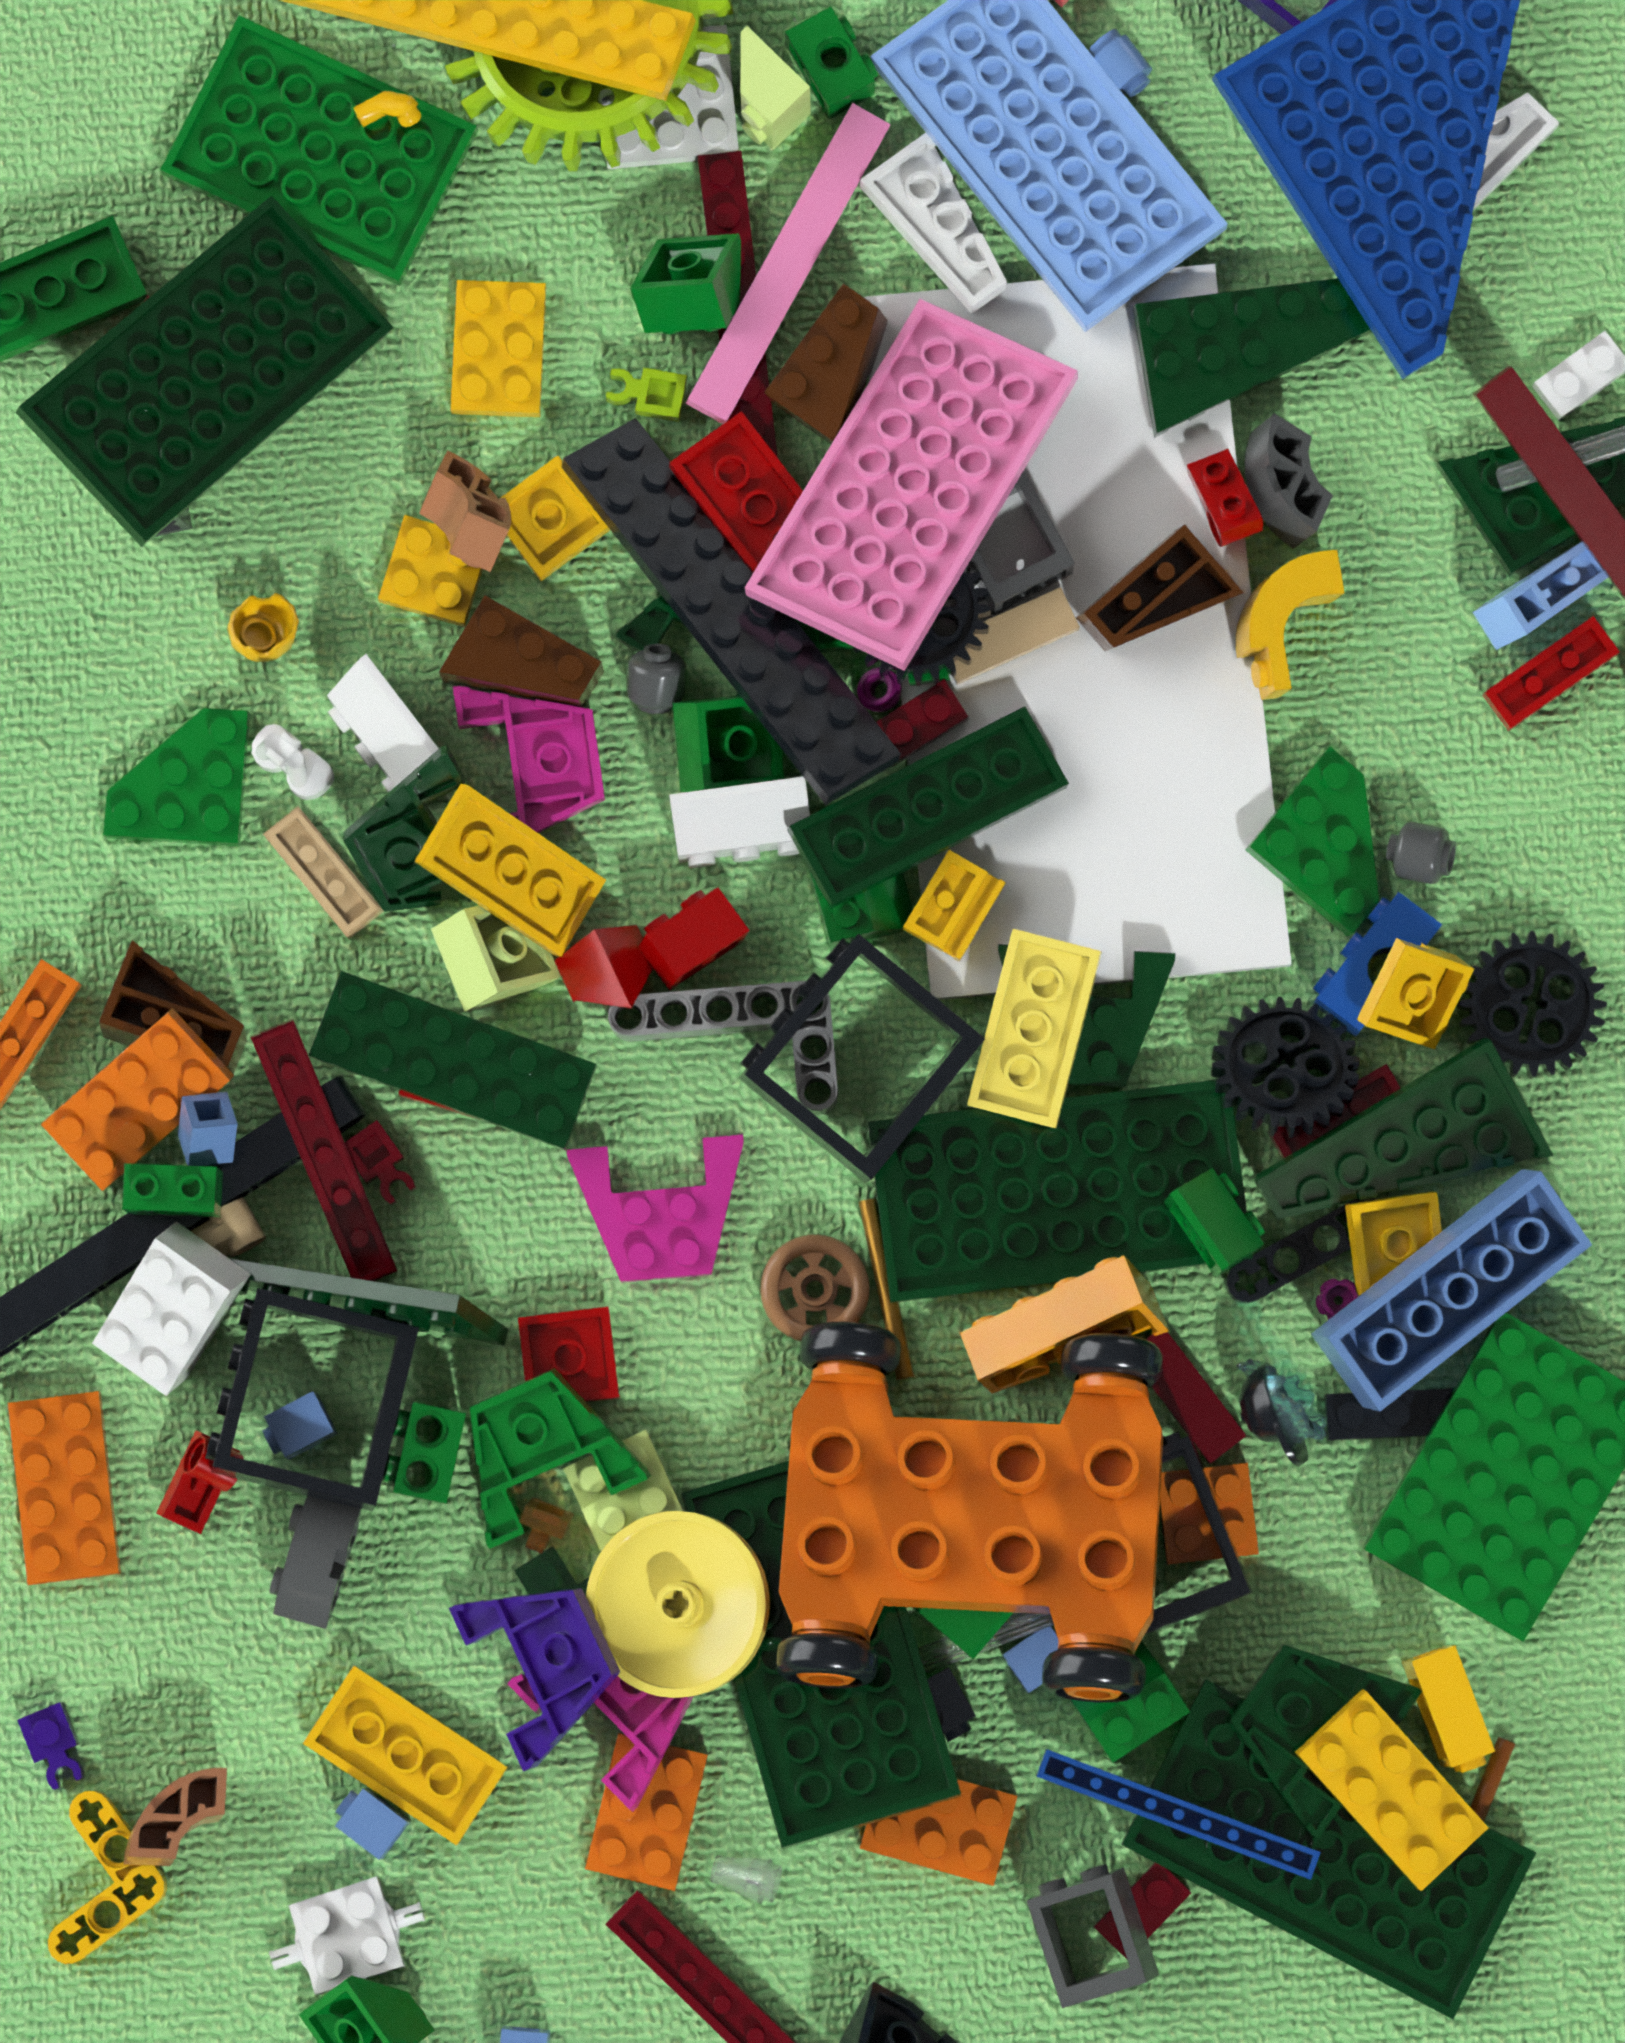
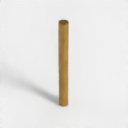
M872 1198L859 1201L885 1329L892 1332L899 1339L901 1345L900 1361L895 1370L896 1380L914 1377L899 1303H890L877 1200Z

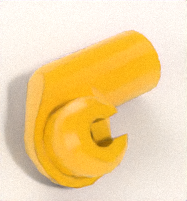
M383 91L353 107L362 127L386 115L397 116L399 123L403 127H410L421 119V112L417 108L418 102L413 96L392 91Z

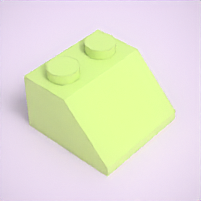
M746 26L741 31L740 56L742 121L744 122L742 128L755 143L760 145L764 141L774 150L811 114L810 86Z
M480 905L465 908L431 929L464 1012L499 1004L561 977L551 953Z

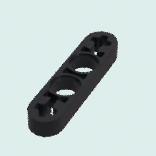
M1374 1197L1364 1200L1354 1199L1346 1204L1372 1201L1378 1199ZM1345 1205L1254 1254L1253 1259H1245L1236 1264L1226 1277L1225 1286L1231 1298L1239 1303L1249 1304L1255 1302L1350 1250V1242L1348 1241L1345 1228L1335 1219V1217L1342 1214L1345 1223H1347ZM1329 1226L1337 1232L1339 1240L1334 1250L1325 1252L1319 1250L1314 1245L1313 1234L1317 1228ZM1290 1248L1298 1255L1299 1266L1294 1272L1285 1274L1275 1268L1273 1256L1279 1249ZM1264 1258L1268 1273L1277 1282L1269 1285L1266 1276L1255 1283L1254 1290L1256 1293L1249 1295L1246 1290L1238 1292L1234 1286L1240 1280L1237 1273L1244 1270L1246 1275H1253L1262 1269L1256 1261Z

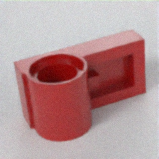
M1229 449L1187 464L1188 476L1206 510L1210 529L1219 547L1263 531L1262 515Z
M195 1430L156 1514L201 1534L221 1491L226 1492L230 1490L238 1479L211 1473L214 1460L205 1458L210 1436ZM232 1447L230 1456L244 1460L240 1450Z

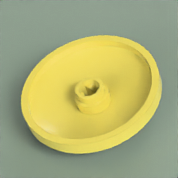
M666 1511L640 1518L624 1527L606 1544L599 1554L589 1576L586 1590V1598L619 1667L620 1673L618 1677L640 1691L660 1697L684 1698L698 1696L714 1691L732 1681L747 1667L756 1655L763 1641L769 1620L770 1599L768 1583L761 1563L753 1549L728 1525L710 1516L695 1512Z

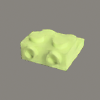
M647 1430L622 1441L649 1470L651 1477L646 1481L610 1495L592 1455L563 1468L600 1552L619 1531L640 1518L666 1511H684Z

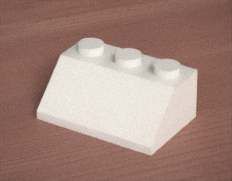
M367 654L352 666L327 695L333 705L328 714L343 733L349 729L353 731L360 741L354 748L369 768L376 764L379 765L387 776L381 783L388 793L439 749Z
M804 777L669 795L679 863L688 862L689 868L711 866L715 864V858L733 856L734 862L752 861L760 858V852L778 850L779 856L800 854L787 830L790 825L810 816L806 780Z

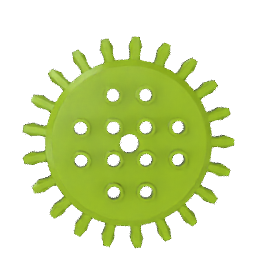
M643 0L693 13L696 20L666 101L474 51V56L445 65L453 84L482 76L486 84L464 98L461 104L470 119L480 115L496 103L500 105L504 111L487 130L490 139L498 147L510 137L519 125H522L530 130L522 148V153L528 163L537 164L548 139L551 138L564 141L561 153L568 171L578 170L581 161L582 143L601 141V151L611 168L620 166L621 150L617 143V136L636 129L641 142L651 152H655L660 149V143L656 129L649 121L664 110H667L676 121L687 127L694 122L686 102L677 97L687 83L701 90L716 92L719 84L715 75L708 69L696 65L700 52L731 54L732 44L727 34L703 31V20L734 14L731 0ZM545 88H555L552 95L548 97L541 96ZM609 95L615 97L611 104H601L604 97Z

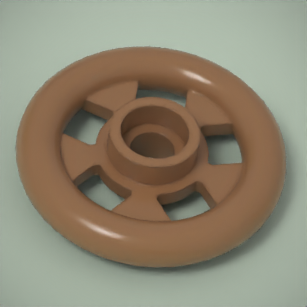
M819 1234L800 1236L779 1247L768 1260L760 1284L761 1301L770 1321L783 1334L800 1342L803 1333L808 1328L814 1326L806 1324V1311L820 1312L825 1310L827 1322H859L867 1307L870 1292L866 1268L856 1252L836 1238ZM826 1254L835 1258L843 1265L836 1276H833L830 1271L819 1266ZM798 1256H802L809 1267L801 1270L794 1278L786 1270V1266ZM818 1281L823 1285L824 1292L820 1297L813 1298L807 1294L806 1287L810 1282ZM839 1285L851 1288V1297L846 1308L833 1304ZM792 1288L793 1297L798 1306L785 1310L780 1301L779 1292Z

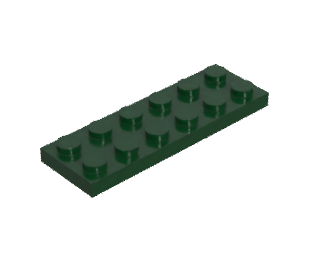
M1024 706L790 825L787 831L832 909L1066 789L1069 782L1027 708Z
M340 971L309 1052L310 1058L562 1150L567 1148L597 1068L596 1063L344 971Z

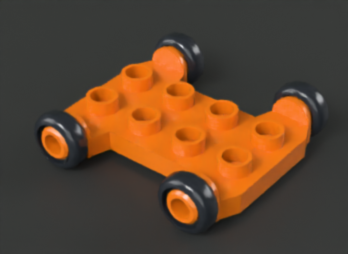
M826 1322L808 1328L803 1333L800 1343V1359L812 1371L811 1383L795 1407L792 1416L779 1595L792 1624V1635L782 1639L778 1645L775 1662L778 1674L790 1682L822 1688H856L871 1683L877 1674L879 1657L876 1648L870 1644V1637L884 1606L1051 1614L1058 1637V1650L1049 1653L1042 1666V1684L1049 1692L1062 1698L1086 1702H1123L1138 1697L1145 1687L1146 1668L1144 1663L1135 1656V1651L1154 1617L1163 1434L1149 1402L1148 1387L1156 1384L1163 1371V1354L1160 1349L1146 1339L1115 1333L1086 1334L1069 1340L1062 1351L1061 1370L1064 1376L1074 1383L1073 1395L1060 1424L895 1417L888 1396V1382L885 1376L893 1373L899 1364L901 1353L899 1339L887 1329L858 1322Z

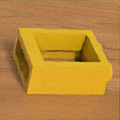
M1442 1646L1402 1661L1410 1685L1422 1691L1416 1702L1440 1766L1453 1767L1455 1772L1460 1771L1464 1773L1487 1764L1485 1755L1495 1752L1456 1646Z

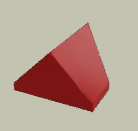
M637 925L594 929L563 953L562 957L554 960L572 1002L583 1001L632 1009L653 969L638 948L643 937Z

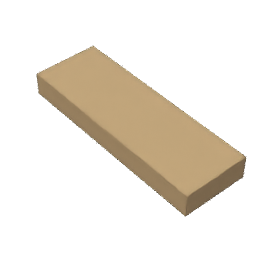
M1059 587L984 621V623L989 625L988 634H975V637L982 643L981 651L970 648L966 650L971 658L969 666L958 659L954 662L956 667V676L953 677L954 681L958 685L1079 631L1080 626L1062 588Z
M299 806L263 834L348 939L384 912Z

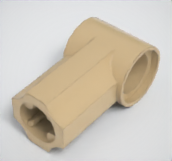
M245 1198L237 1199L221 1207V1218L209 1217L207 1222L191 1230L192 1233L226 1257L238 1256L266 1239Z

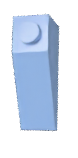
M1582 541L1505 589L1472 613L1495 650H1498L1529 634L1608 577Z

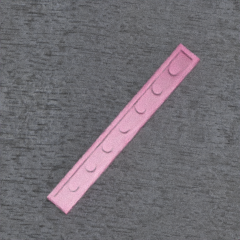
M851 104L688 397L687 405L721 424L727 422L891 124L858 105Z

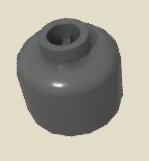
M649 644L645 646L644 650L638 651L631 656L627 667L626 691L629 699L638 706V709L650 714H663L672 710V702L682 701L685 694L686 664L680 655L672 652L671 648L667 645Z
M1407 822L1400 830L1399 835L1391 834L1386 858L1389 861H1393L1397 877L1436 884L1443 875L1449 876L1452 871L1456 855V841L1450 840L1448 831L1443 827Z

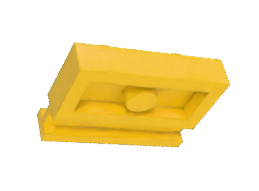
M948 850L905 922L903 930L960 962L1006 882L995 878L979 866Z

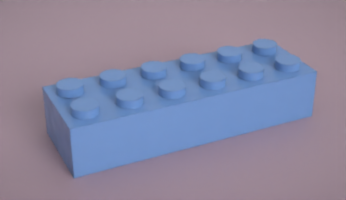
M1521 1169L1312 1332L1311 1335L1361 1406L1380 1412L1592 1246V1244L1541 1171Z

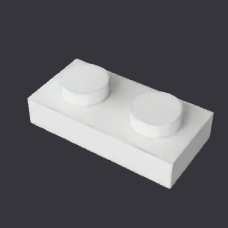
M1604 331L1536 380L1532 387L1558 421H1560L1625 374V355L1608 333Z

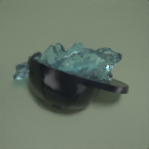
M1250 1358L1246 1362L1238 1363L1236 1366L1247 1376L1242 1384L1239 1396L1242 1421L1246 1422L1250 1432L1259 1440L1280 1442L1289 1460L1294 1465L1301 1466L1308 1460V1452L1304 1440L1309 1438L1322 1440L1327 1435L1324 1429L1327 1425V1419L1311 1406L1314 1402L1315 1394L1311 1390L1298 1388L1300 1378L1297 1374L1288 1377L1278 1375L1276 1368L1269 1363L1261 1364L1259 1361Z

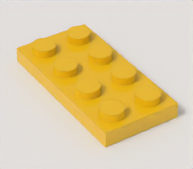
M466 784L459 785L414 861L552 955L562 957L606 881L596 872Z
M355 1665L303 1742L305 1746L456 1846L508 1769L507 1765Z
M1364 1689L1356 1694L1295 1751L1298 1757L1420 1891L1429 1885L1489 1828Z

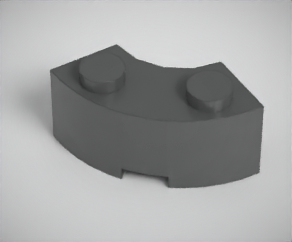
M1274 413L1250 434L1245 452V476L1247 487L1265 524L1279 539L1294 549L1317 532L1333 495L1319 483L1311 469L1309 447L1312 436Z
M307 1496L304 1506L295 1504L288 1530L294 1532L286 1562L284 1568H276L270 1585L269 1593L277 1595L273 1614L320 1628H327L339 1598L346 1566L357 1537L362 1512L361 1508Z

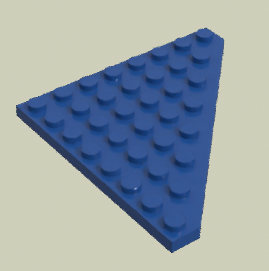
M1338 0L1216 73L1212 78L1215 86L1402 380L1438 359L1444 352L1449 318L1455 302L1461 263L1467 247L1476 194L1480 187L1486 160L1485 153L1499 100L1498 93L1502 75L1506 68L1512 40V29L1520 0Z

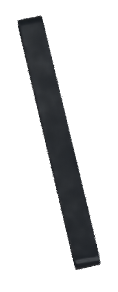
M338 1076L321 1086L341 1134L367 1115L364 1107L343 1076ZM281 1112L235 1142L232 1163L205 1166L218 1167L223 1172L221 1207L232 1201L246 1197L302 1159ZM127 1213L0 1297V1358L135 1270L154 1239L175 1222L191 1231L207 1222L209 1217L134 1215Z

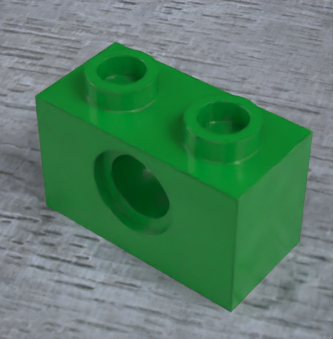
M831 6L785 31V46L810 86L828 120L849 109L852 103L857 105L875 95L874 79L878 77L877 70L867 53L860 56L855 48L853 41L856 40V35L845 16L838 19ZM838 54L845 59V63L838 68H829L823 64L822 60L827 55Z
M124 1163L122 1210L134 1215L221 1218L223 1172L214 1166Z

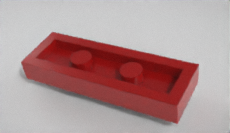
M1592 616L1489 688L1482 696L1506 729L1510 731L1616 657L1620 651L1596 618Z

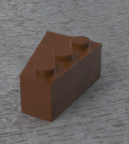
M843 283L764 393L774 405L826 442L832 444L862 395L868 374L872 372L888 320L877 306Z
M1184 524L1158 544L1080 613L1076 619L1106 652L1234 598L1244 592Z
M484 595L439 671L443 683L461 684L481 688L488 692H501L521 696L528 700L535 701V699L577 707H584L604 673L600 660Z
M132 940L99 1020L103 1037L129 1046L173 1008L234 1074L247 1042L244 1025L200 991H195L178 978L175 972L166 965L165 967Z

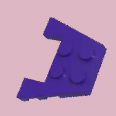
M582 1588L467 1602L449 1608L466 1646L477 1643L504 1628L540 1706L542 1715L506 1734L523 1772L537 1767L620 1673L619 1667Z

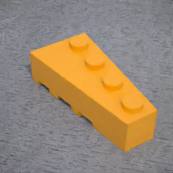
M1123 1255L1119 1258L1111 1257L1104 1259L1095 1265L1094 1270L1079 1277L1064 1278L1058 1281L1053 1286V1289L1041 1295L1021 1298L1013 1304L1011 1309L996 1316L988 1315L981 1317L973 1322L971 1328L960 1332L977 1380L993 1394L1048 1374L1050 1371L1049 1365L1057 1362L1061 1365L1063 1348L1069 1340L1075 1337L1093 1333H1115L1132 1336L1149 1329L1152 1330L1154 1336L1168 1332L1169 1328L1151 1284Z

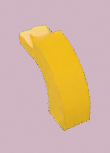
M1337 549L1305 554L1287 562L1262 581L1246 601L1237 624L1236 657L1254 656V661L1251 665V677L1254 686L1259 688L1261 700L1279 698L1292 689L1284 646V629L1291 612L1299 607L1332 603L1345 593Z

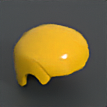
M274 593L268 598H258L251 595L232 611L227 632L235 651L255 662H270L278 659L291 649L298 630L299 620L295 606L282 595Z

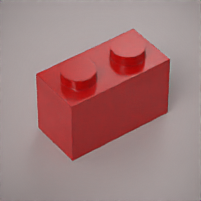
M719 887L706 895L702 890L697 891L680 904V907L683 909L670 919L666 913L662 914L644 928L647 934L638 948L669 991L740 945L750 931Z

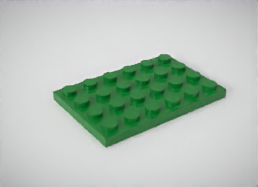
M239 15L160 171L162 175L247 215L272 196L322 250L400 286L478 132L477 125L416 97L414 98L418 102L417 108L421 112V119L416 124L410 127H403L399 123L397 116L386 115L362 127L353 107L383 91L410 94Z
M1505 1313L1492 1323L1362 1548L1524 1642L1625 1468V1381L1512 1315Z

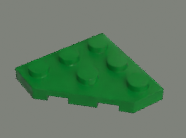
M201 709L107 790L103 836L109 839L240 846L250 713L245 710Z
M1329 746L1322 752L1245 851L1348 937L1356 931L1379 902V892L1364 775Z

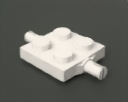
M376 1876L288 1905L296 1929L295 1944L274 1951L271 1950L269 1955L270 1959L273 1960L289 1955L288 1957L272 1961L274 1970L301 1961L309 1973L314 1993L318 1996L331 1991L351 1975L369 1979L406 1967L399 1946V1929L421 1921L424 1922L425 1915L421 1912L406 1917L423 1910L420 1902L394 1911L386 1901L380 1879Z

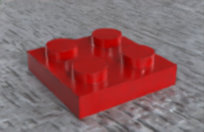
M609 1306L518 1317L525 1381L555 1368L586 1402L620 1398Z

